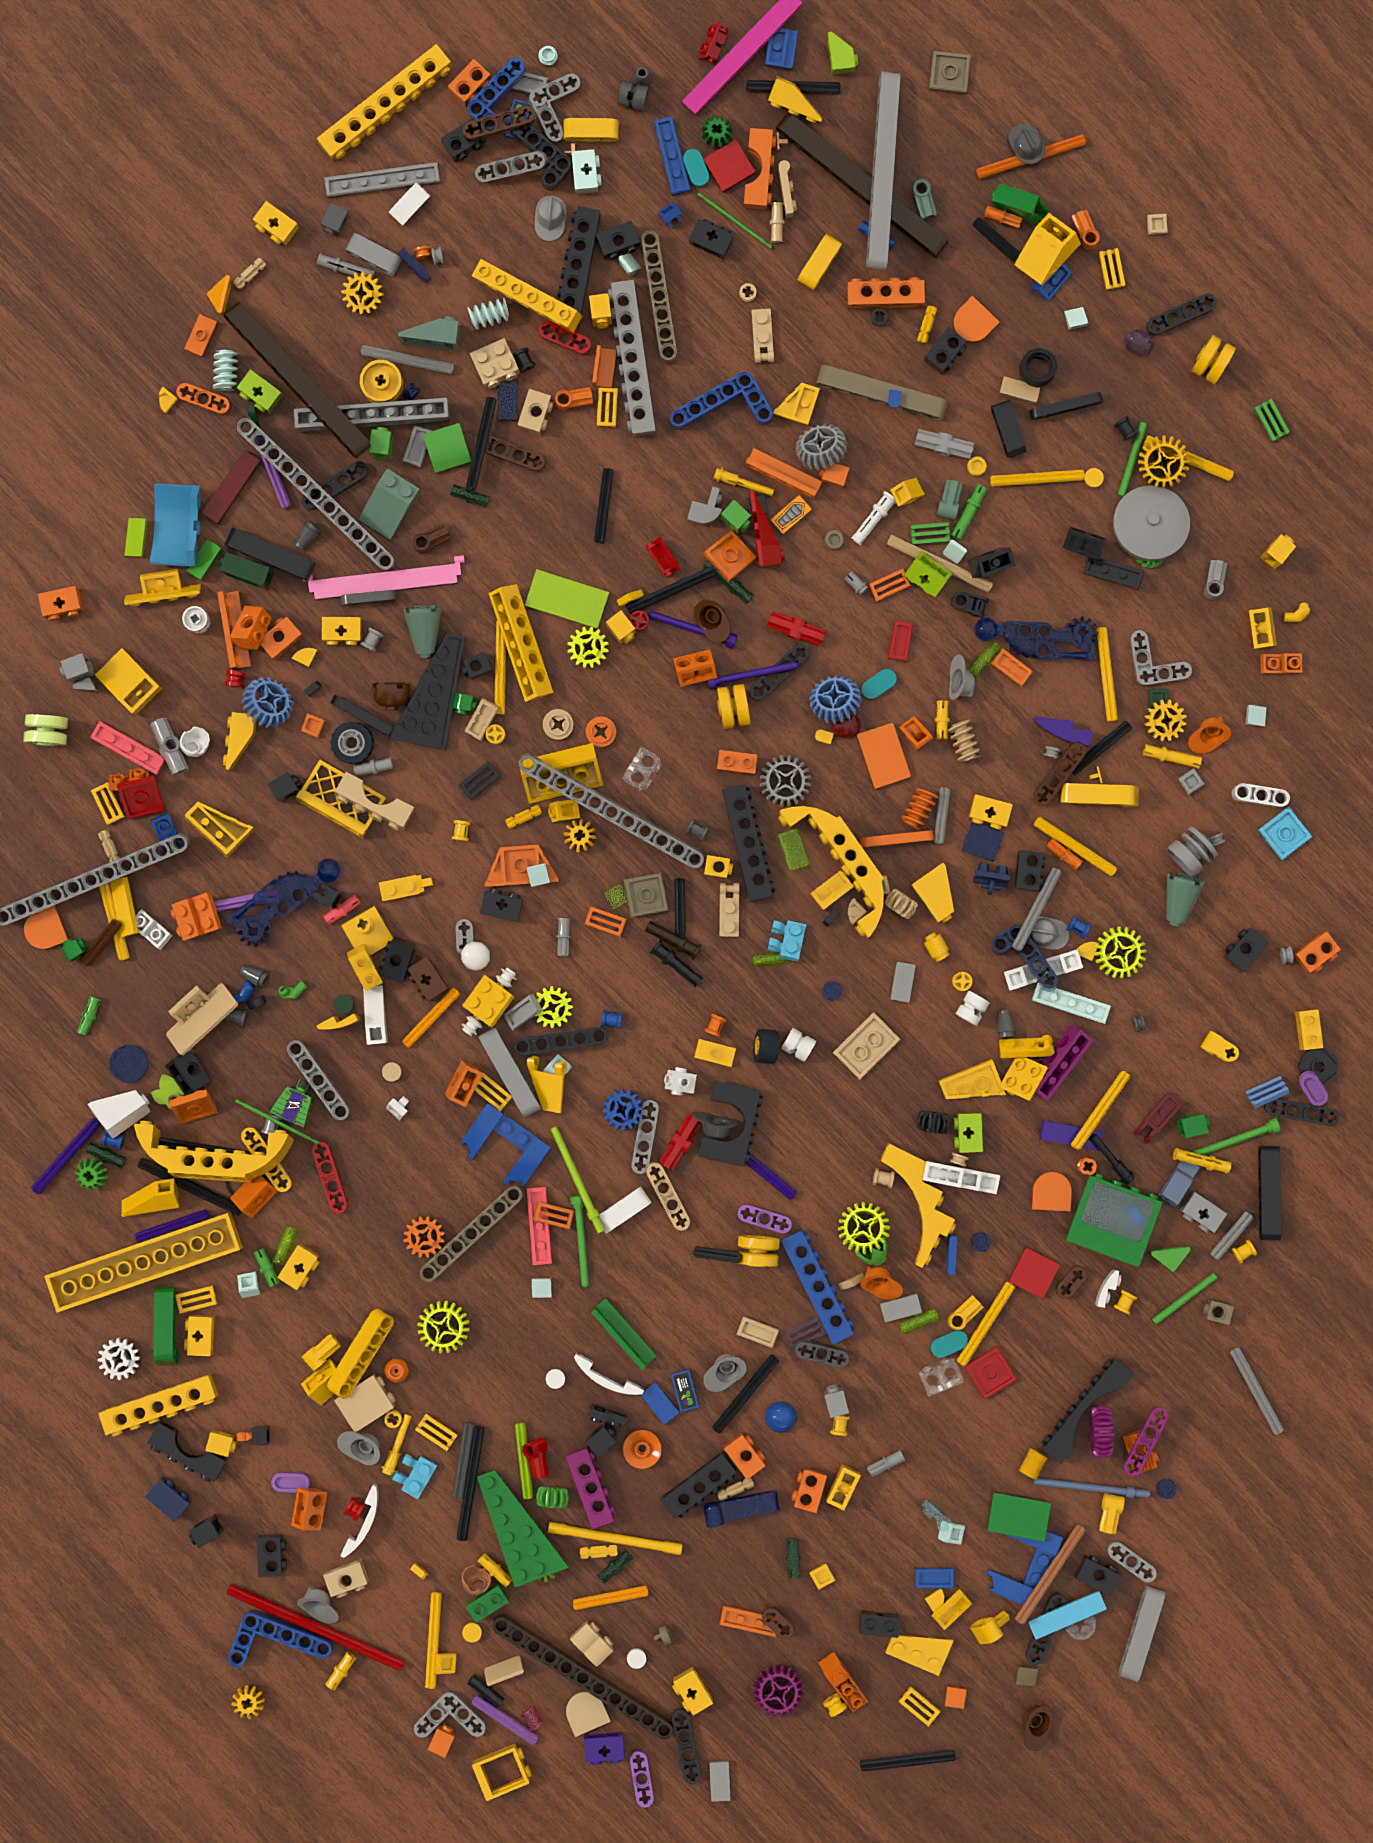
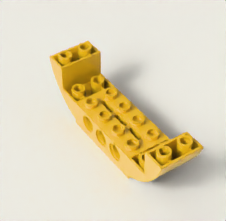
M799 806L780 810L778 819L784 827L788 826L789 829L805 817H810L808 819L809 824L813 829L817 828L821 833L819 838L824 845L829 844L832 849L830 853L836 861L838 859L843 864L841 867L842 871L847 877L849 875L854 880L852 884L857 892L862 891L865 896L863 900L869 908H874L870 913L855 922L857 924L855 929L861 937L865 935L866 938L870 937L877 927L882 914L884 892L881 881L884 878L840 816L836 818L828 812L817 808ZM841 836L844 843L837 845L834 842V837ZM847 851L854 853L855 858L853 861L846 859L845 853ZM857 867L865 869L866 874L864 877L857 875Z
M140 1121V1124H134L137 1138L143 1149L175 1178L251 1183L253 1178L262 1176L277 1166L289 1152L294 1142V1139L286 1131L274 1130V1133L268 1134L266 1155L263 1152H253V1155L245 1154V1151L235 1150L233 1153H227L226 1150L214 1149V1152H209L205 1148H195V1151H191L187 1147H176V1150L169 1149L168 1146L158 1145L161 1130L156 1125H153L152 1122ZM194 1160L193 1165L189 1166L190 1162ZM214 1161L213 1165L208 1167L210 1162ZM233 1162L232 1167L228 1169V1165Z

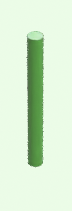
M1140 422L1119 488L1118 496L1120 497L1126 495L1148 425Z
M1214 1273L1210 1274L1152 1318L1156 1325L1217 1280Z

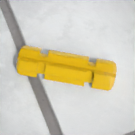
M927 306L926 315L920 329L921 332H919L917 341L921 343H927L928 334H930L934 321L933 317H935L937 311L936 307Z
M535 805L530 810L527 809L516 814L515 817L507 818L505 822L508 828L511 829L516 824L520 825L533 819V816L541 815V808L539 805Z
M606 1545L593 1546L591 1549H588V1547L580 1548L581 1559H589V1557L602 1558L607 1557V1555L613 1557L618 1554L617 1545H609V1547H606Z

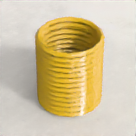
M1030 1448L1019 1471L1037 1480L1048 1457Z

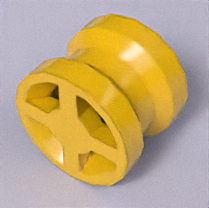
M494 724L488 727L486 738L490 743L498 745L504 741L506 734L501 726Z
M958 972L952 979V985L959 991H966L972 986V977L966 972Z
M838 1693L833 1694L823 1702L824 1707H827L830 1717L840 1714L847 1708L846 1704L840 1700L841 1696Z

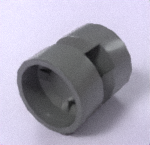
M622 80L617 105L623 107L632 105L633 109L644 111L649 86L641 84L634 86L633 82ZM630 92H634L633 99L629 98Z

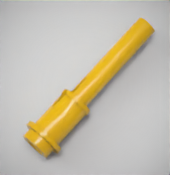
M722 467L721 469H716L713 478L717 480L716 482L721 481L733 486L739 485L771 497L773 495L774 489L739 478L738 474L725 471Z
M404 1414L393 1448L389 1450L385 1465L382 1466V1472L387 1475L393 1476L396 1473L395 1469L401 1456L399 1451L412 1418L410 1415Z

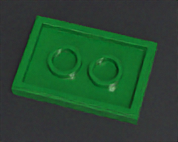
M994 1492L988 1531L1045 1542L1051 1503Z

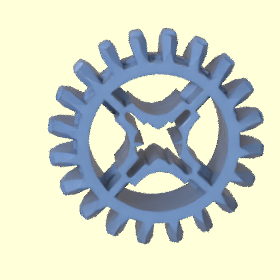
M837 674L834 678H831L828 675V680L821 679V684L815 683V689H811L810 706L813 709L814 715L818 716L821 721L825 719V722L828 724L832 720L836 724L840 720L843 723L845 718L850 720V715H856V710L860 709L859 703H861L862 699L860 689H858L855 682L853 683L851 678L846 679L844 675L839 678Z
M262 677L258 680H253L245 688L246 690L242 695L244 697L242 704L245 705L243 710L248 711L247 717L252 716V722L258 721L259 726H262L264 723L266 728L271 725L273 728L277 727L278 724L282 725L293 711L294 701L290 700L292 694H287L289 688L284 689L282 687L283 683L278 684L276 679L271 681L269 677L265 678V680ZM256 692L259 693V696H258L259 700H256V699H255V693H256ZM277 704L280 705V712L278 713L276 711Z

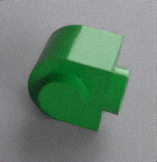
M455 693L453 709H456L458 714L467 715V712H475L477 701H474V696Z
M81 937L74 940L70 938L62 943L63 947L61 950L68 962L80 958L86 952L85 948L87 945Z

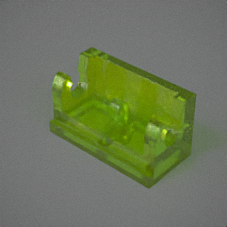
M798 828L778 834L789 871L810 865Z

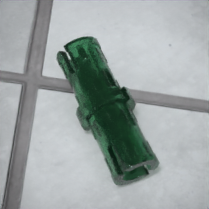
M456 484L452 486L450 496L463 499L468 504L471 502L487 508L490 496Z
M90 1142L86 1149L87 1154L93 1155L101 1159L103 1163H110L120 1169L126 1161V1157L112 1152L110 1148L101 1147L93 1142Z
M787 1538L786 1561H788V1578H800L799 1560H801V1556L799 1555L798 1538Z
M624 1550L614 1561L611 1560L609 1565L597 1574L599 1580H602L603 1584H606L610 1578L616 1573L619 1574L621 1569L634 1558L627 1550Z

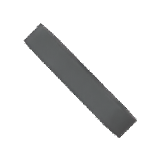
M396 590L340 596L341 606L374 604L397 600Z
M805 1339L798 1340L794 1345V1351L801 1359L838 1368L845 1367L849 1362V1356L842 1348ZM805 1345L808 1350H812V1356H810V1351L804 1350L801 1353L798 1348H802ZM819 1349H825L827 1354L823 1358H818L816 1352ZM831 1351L833 1356L839 1357L840 1354H842L844 1359H841L840 1362H838L835 1357H831V1360H829L831 1356Z

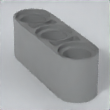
M356 233L353 234L345 249L350 255L390 276H394L402 261L400 256Z

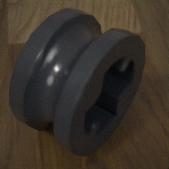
M882 308L875 309L870 317L872 324L878 327L883 326L888 319L887 312ZM879 313L880 315V313H882L884 315L882 318L884 321H875V314Z

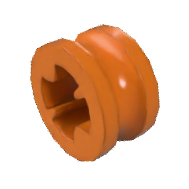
M421 246L415 248L416 260L431 258L432 253L429 252L431 247Z

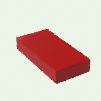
M894 621L888 659L907 662L914 624Z

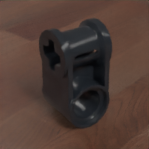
M962 591L957 592L951 598V606L955 610L978 618L985 617L984 610L986 603H989L988 598ZM956 597H963L965 604L959 606L956 603Z

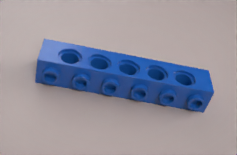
M800 1229L780 1239L832 1344L853 1335L852 1329L855 1327L850 1318H845L843 1312L846 1310L841 1301L837 1302L834 1296L837 1292L833 1284H828L826 1278L829 1276L824 1266L820 1268L817 1262L820 1258L815 1249L811 1250L808 1244L811 1240L807 1232L803 1233ZM800 1246L807 1249V1253L802 1257L796 1254V1249ZM810 1263L814 1264L815 1271L811 1274L806 1273L804 1270L805 1266ZM816 1281L824 1283V1288L821 1291L814 1290L813 1285ZM825 1298H830L833 1301L830 1308L822 1306V1301ZM833 1316L841 1317L839 1325L831 1324L830 1320Z

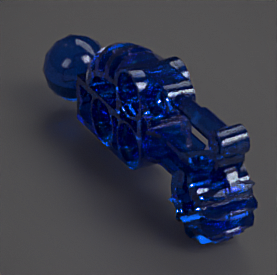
M1081 616L1079 621L1077 618H1074V625L1067 623L1065 630H1054L1046 622L1006 621L1004 624H997L993 619L987 617L978 620L974 627L975 635L979 640L989 642L995 639L996 636H1004L1006 643H1009V650L1015 651L1018 656L1020 654L1024 655V658L1031 657V659L1039 660L1073 658L1092 661L1096 658L1092 646L1097 641L1092 635H1098V632L1092 631V629L1096 628L1097 625L1093 624L1090 626L1089 624L1092 619L1089 618L1085 622L1084 616ZM1021 626L1028 627L1029 634L1027 636L1021 635ZM1042 626L1048 630L1046 637L1039 634V628ZM1081 628L1086 632V635L1082 636V638L1081 634L1077 633ZM1053 642H1069L1084 652H1061ZM1040 646L1047 648L1046 656L1039 654L1038 648Z
M331 858L323 859L317 865V873L311 878L309 875H302L298 871H295V873L288 871L286 875H279L278 879L274 878L256 892L253 898L244 906L242 905L235 912L229 914L226 918L227 922L237 927L236 934H244L240 941L243 942L247 938V946H250L253 941L254 946L258 947V940L264 944L265 940L261 936L269 938L270 935L264 932L271 929L269 921L277 914L286 916L312 896L314 892H317L319 890L318 886L323 882L329 883L337 880L341 873L339 863ZM274 887L277 891L276 896L269 897L266 889ZM297 889L302 890L304 893V897L301 900L293 896L294 891ZM280 902L288 903V911L283 912L279 909L278 905ZM255 903L270 904L257 916L239 918ZM250 926L258 928V935L254 933L251 935L249 933L251 930Z

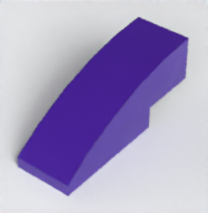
M1035 717L1033 719V722L1043 731L1061 741L1070 744L1079 741L1087 748L1091 745L1092 731L1073 729L1074 721Z
M1043 1120L1039 1139L1071 1145L1081 1127ZM1094 1130L1082 1148L1100 1151L1090 1137L1096 1133L1103 1140L1104 1132Z

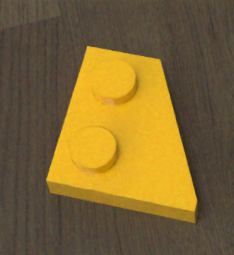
M801 383L774 410L773 415L808 426L820 388Z

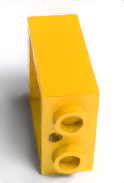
M516 1743L473 1760L472 1767L486 1801L530 1783L531 1770L528 1765L525 1766L523 1762L525 1758L521 1747H517ZM513 1752L522 1777L493 1789L483 1764Z

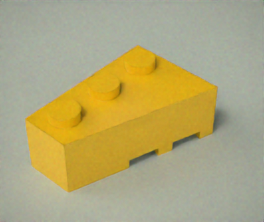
M197 802L184 815L185 820L226 858L254 832L252 826L222 814L200 802Z

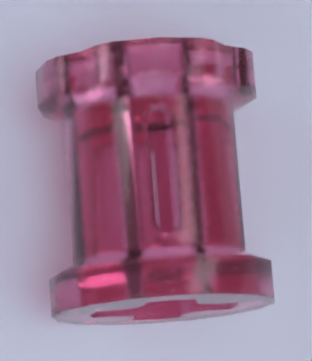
M534 1705L520 1714L521 1718L523 1717L527 1722L530 1732L544 1723V1720L540 1719L536 1713Z

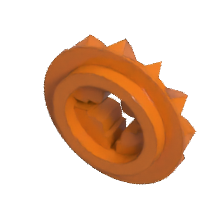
M595 717L586 726V737L594 746L605 747L610 745L615 739L616 727L606 717ZM596 725L601 729L608 727L604 732L606 739L601 735L596 736L598 732L595 727Z

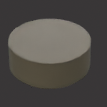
M837 530L829 531L825 536V545L831 550L841 548L844 542L842 533Z

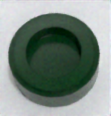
M340 995L335 999L334 1007L337 1012L347 1014L353 1010L354 1001L348 995Z

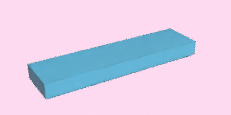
M1099 1590L1032 1618L1028 1620L1035 1639H1039L1107 1608Z

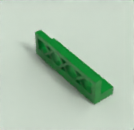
M607 1298L603 1299L591 1310L592 1315L641 1370L657 1356Z

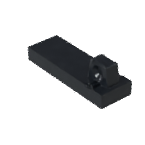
M1088 557L1083 573L1139 590L1145 572L1144 570L1100 558L1097 560Z

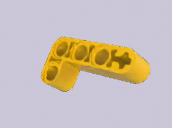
M1064 783L1061 786V803L1138 807L1139 787L1074 783Z

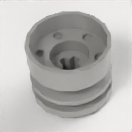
M1190 826L1187 829L1189 835L1186 833L1181 834L1185 843L1183 844L1175 840L1166 850L1178 866L1194 878L1203 870L1200 860L1209 864L1211 862L1209 857L1215 859L1218 853L1204 834Z

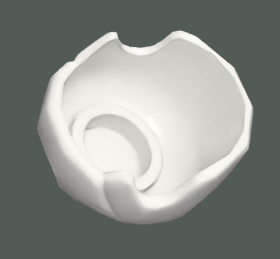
M193 727L187 732L184 731L179 741L180 748L187 756L199 757L205 754L210 743L209 734L200 727Z
M470 942L463 948L461 960L468 969L474 971L481 970L490 961V952L483 943Z

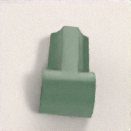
M919 179L914 183L912 195L915 198L920 218L926 220L936 216L937 212L929 182L925 179ZM919 185L924 186L926 192L921 194L917 192L916 187Z
M946 480L943 497L940 499L936 516L952 520L956 519L963 483L955 480Z

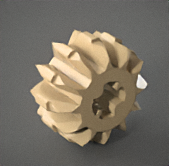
M893 889L885 900L886 906L906 919H909L918 907L917 902L897 889Z

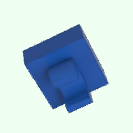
M674 203L657 212L660 219L670 228H673L671 223L673 218H676L679 223L682 222L679 216L682 212Z

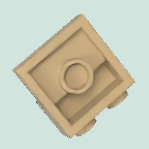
M505 338L470 353L485 389L495 388L500 382L505 380L511 381L520 374Z

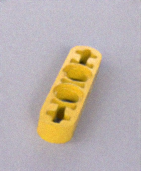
M248 1127L242 1131L241 1139L252 1155L259 1146L265 1147L267 1151V1143L258 1130ZM247 1131H249L250 1133H255L253 1138L256 1142L259 1139L261 1141V1143L256 1144L253 1147V1149L250 1146L254 1144L252 1140H246L245 1138L247 1136ZM281 1163L277 1165L275 1173H265L276 1190L285 1192L291 1188L292 1180ZM282 1171L283 1174L280 1177L282 1180L287 1179V1187H279V1179L276 1178L274 1180L272 1176Z

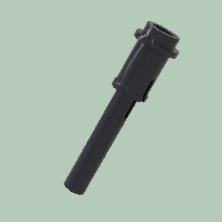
M1096 1133L1093 1134L1090 1139L1112 1164L1111 1168L1121 1178L1120 1181L1125 1184L1131 1183L1135 1178L1133 1176L1134 1173L1129 1171L1123 1162L1113 1155Z

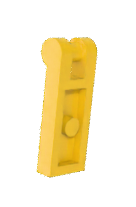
M1052 1036L999 1039L1000 1057L1052 1056L1055 1052L1052 1045Z

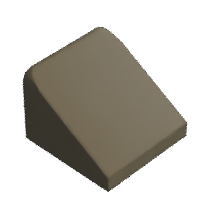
M1017 1665L1016 1684L1035 1686L1038 1673L1037 1666Z

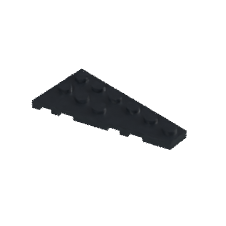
M445 633L388 739L446 749L465 636Z

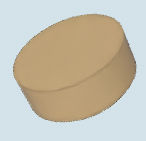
M387 1063L382 1069V1075L387 1081L393 1082L401 1077L402 1069L397 1063Z

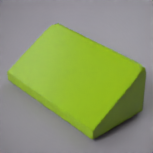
M128 519L124 556L144 558L148 526L147 519Z

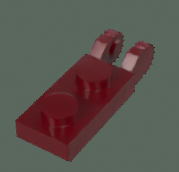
M1167 1092L1142 1120L1143 1122L1134 1131V1134L1136 1136L1141 1134L1147 1125L1152 1128L1143 1139V1142L1147 1144L1156 1133L1161 1131L1183 1104L1171 1093Z

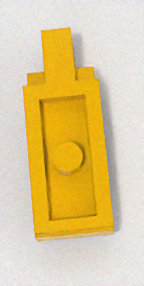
M421 875L379 883L383 902L418 895L425 892L424 887L433 886L432 878L422 879Z

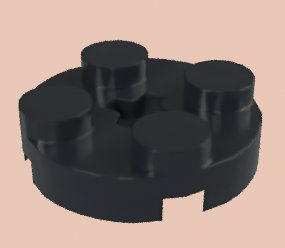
M1322 1048L1310 1049L1300 1058L1298 1069L1300 1075L1305 1071L1315 1072L1325 1086L1335 1079L1338 1062L1334 1054L1329 1050ZM1315 1063H1318V1064H1319V1063H1322V1064H1323V1065L1321 1066V1068H1322V1071H1321V1072L1318 1071V1070H1317V1071L1314 1070V1068H1315V1065H1314V1064H1315Z

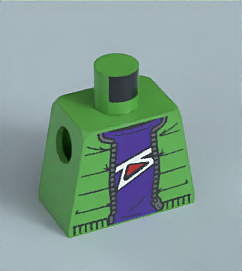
M299 1079L296 1088L287 1086L270 1113L301 1127H306L313 1101V1096L306 1094L310 1085L309 1082Z

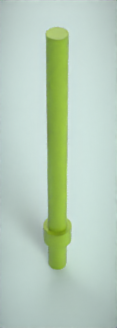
M553 1127L550 1130L588 1211L587 1216L590 1221L592 1220L597 1233L600 1234L605 1231L599 1219L600 1214L591 1202L558 1127Z

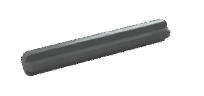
M466 1422L463 1428L453 1498L462 1499L464 1494L475 1424Z

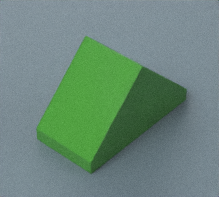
M1179 1246L1149 1250V1254L1170 1271L1174 1272L1190 1252V1247Z

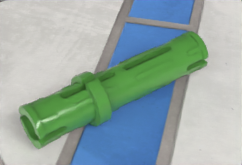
M977 484L971 498H968V504L951 536L958 538V540L962 541L977 509H980V503L988 491L986 487H981L982 485Z

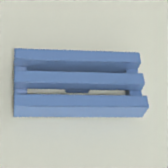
M1281 1076L1245 1092L1255 1109L1289 1094V1089L1284 1081H1282Z

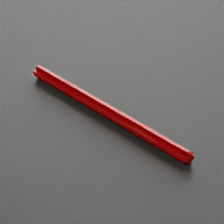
M233 1584L228 1587L226 1594L391 1668L401 1671L405 1664V1661Z

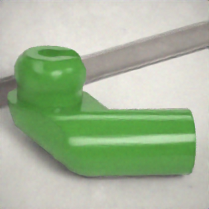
M300 981L295 987L281 986L278 993L284 999H297L308 986Z

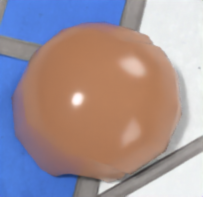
M471 1565L462 1572V1586L471 1595H483L491 1587V1576L485 1568L480 1569L476 1565Z

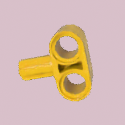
M1001 1611L994 1618H982L973 1623L970 1629L979 1644L993 1643L1001 1638L1003 1632L1000 1627L1010 1620L1009 1614Z

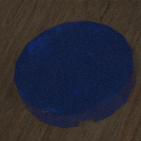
M124 1045L112 1053L109 1064L111 1073L116 1079L121 1082L132 1083L139 1081L145 1076L149 1061L146 1053L141 1048L135 1045Z

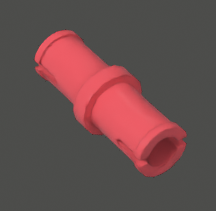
M353 894L344 902L337 903L336 907L324 914L323 917L331 925L342 916L346 917L348 912L361 905V901L356 894Z

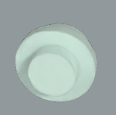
M545 46L539 51L538 56L542 64L550 66L557 61L558 55L555 48Z

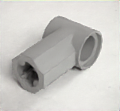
M1210 561L1207 582L1204 588V595L1209 600L1217 599L1224 590L1223 584L1227 563L1224 561ZM1209 587H1217L1218 593H1211Z

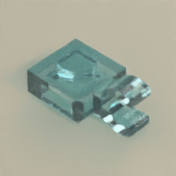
M926 1500L921 1505L924 1508V1514L930 1519L934 1517L937 1520L939 1530L945 1531L941 1526L942 1521L946 1520L949 1524L952 1523L951 1519L944 1516L929 1500Z

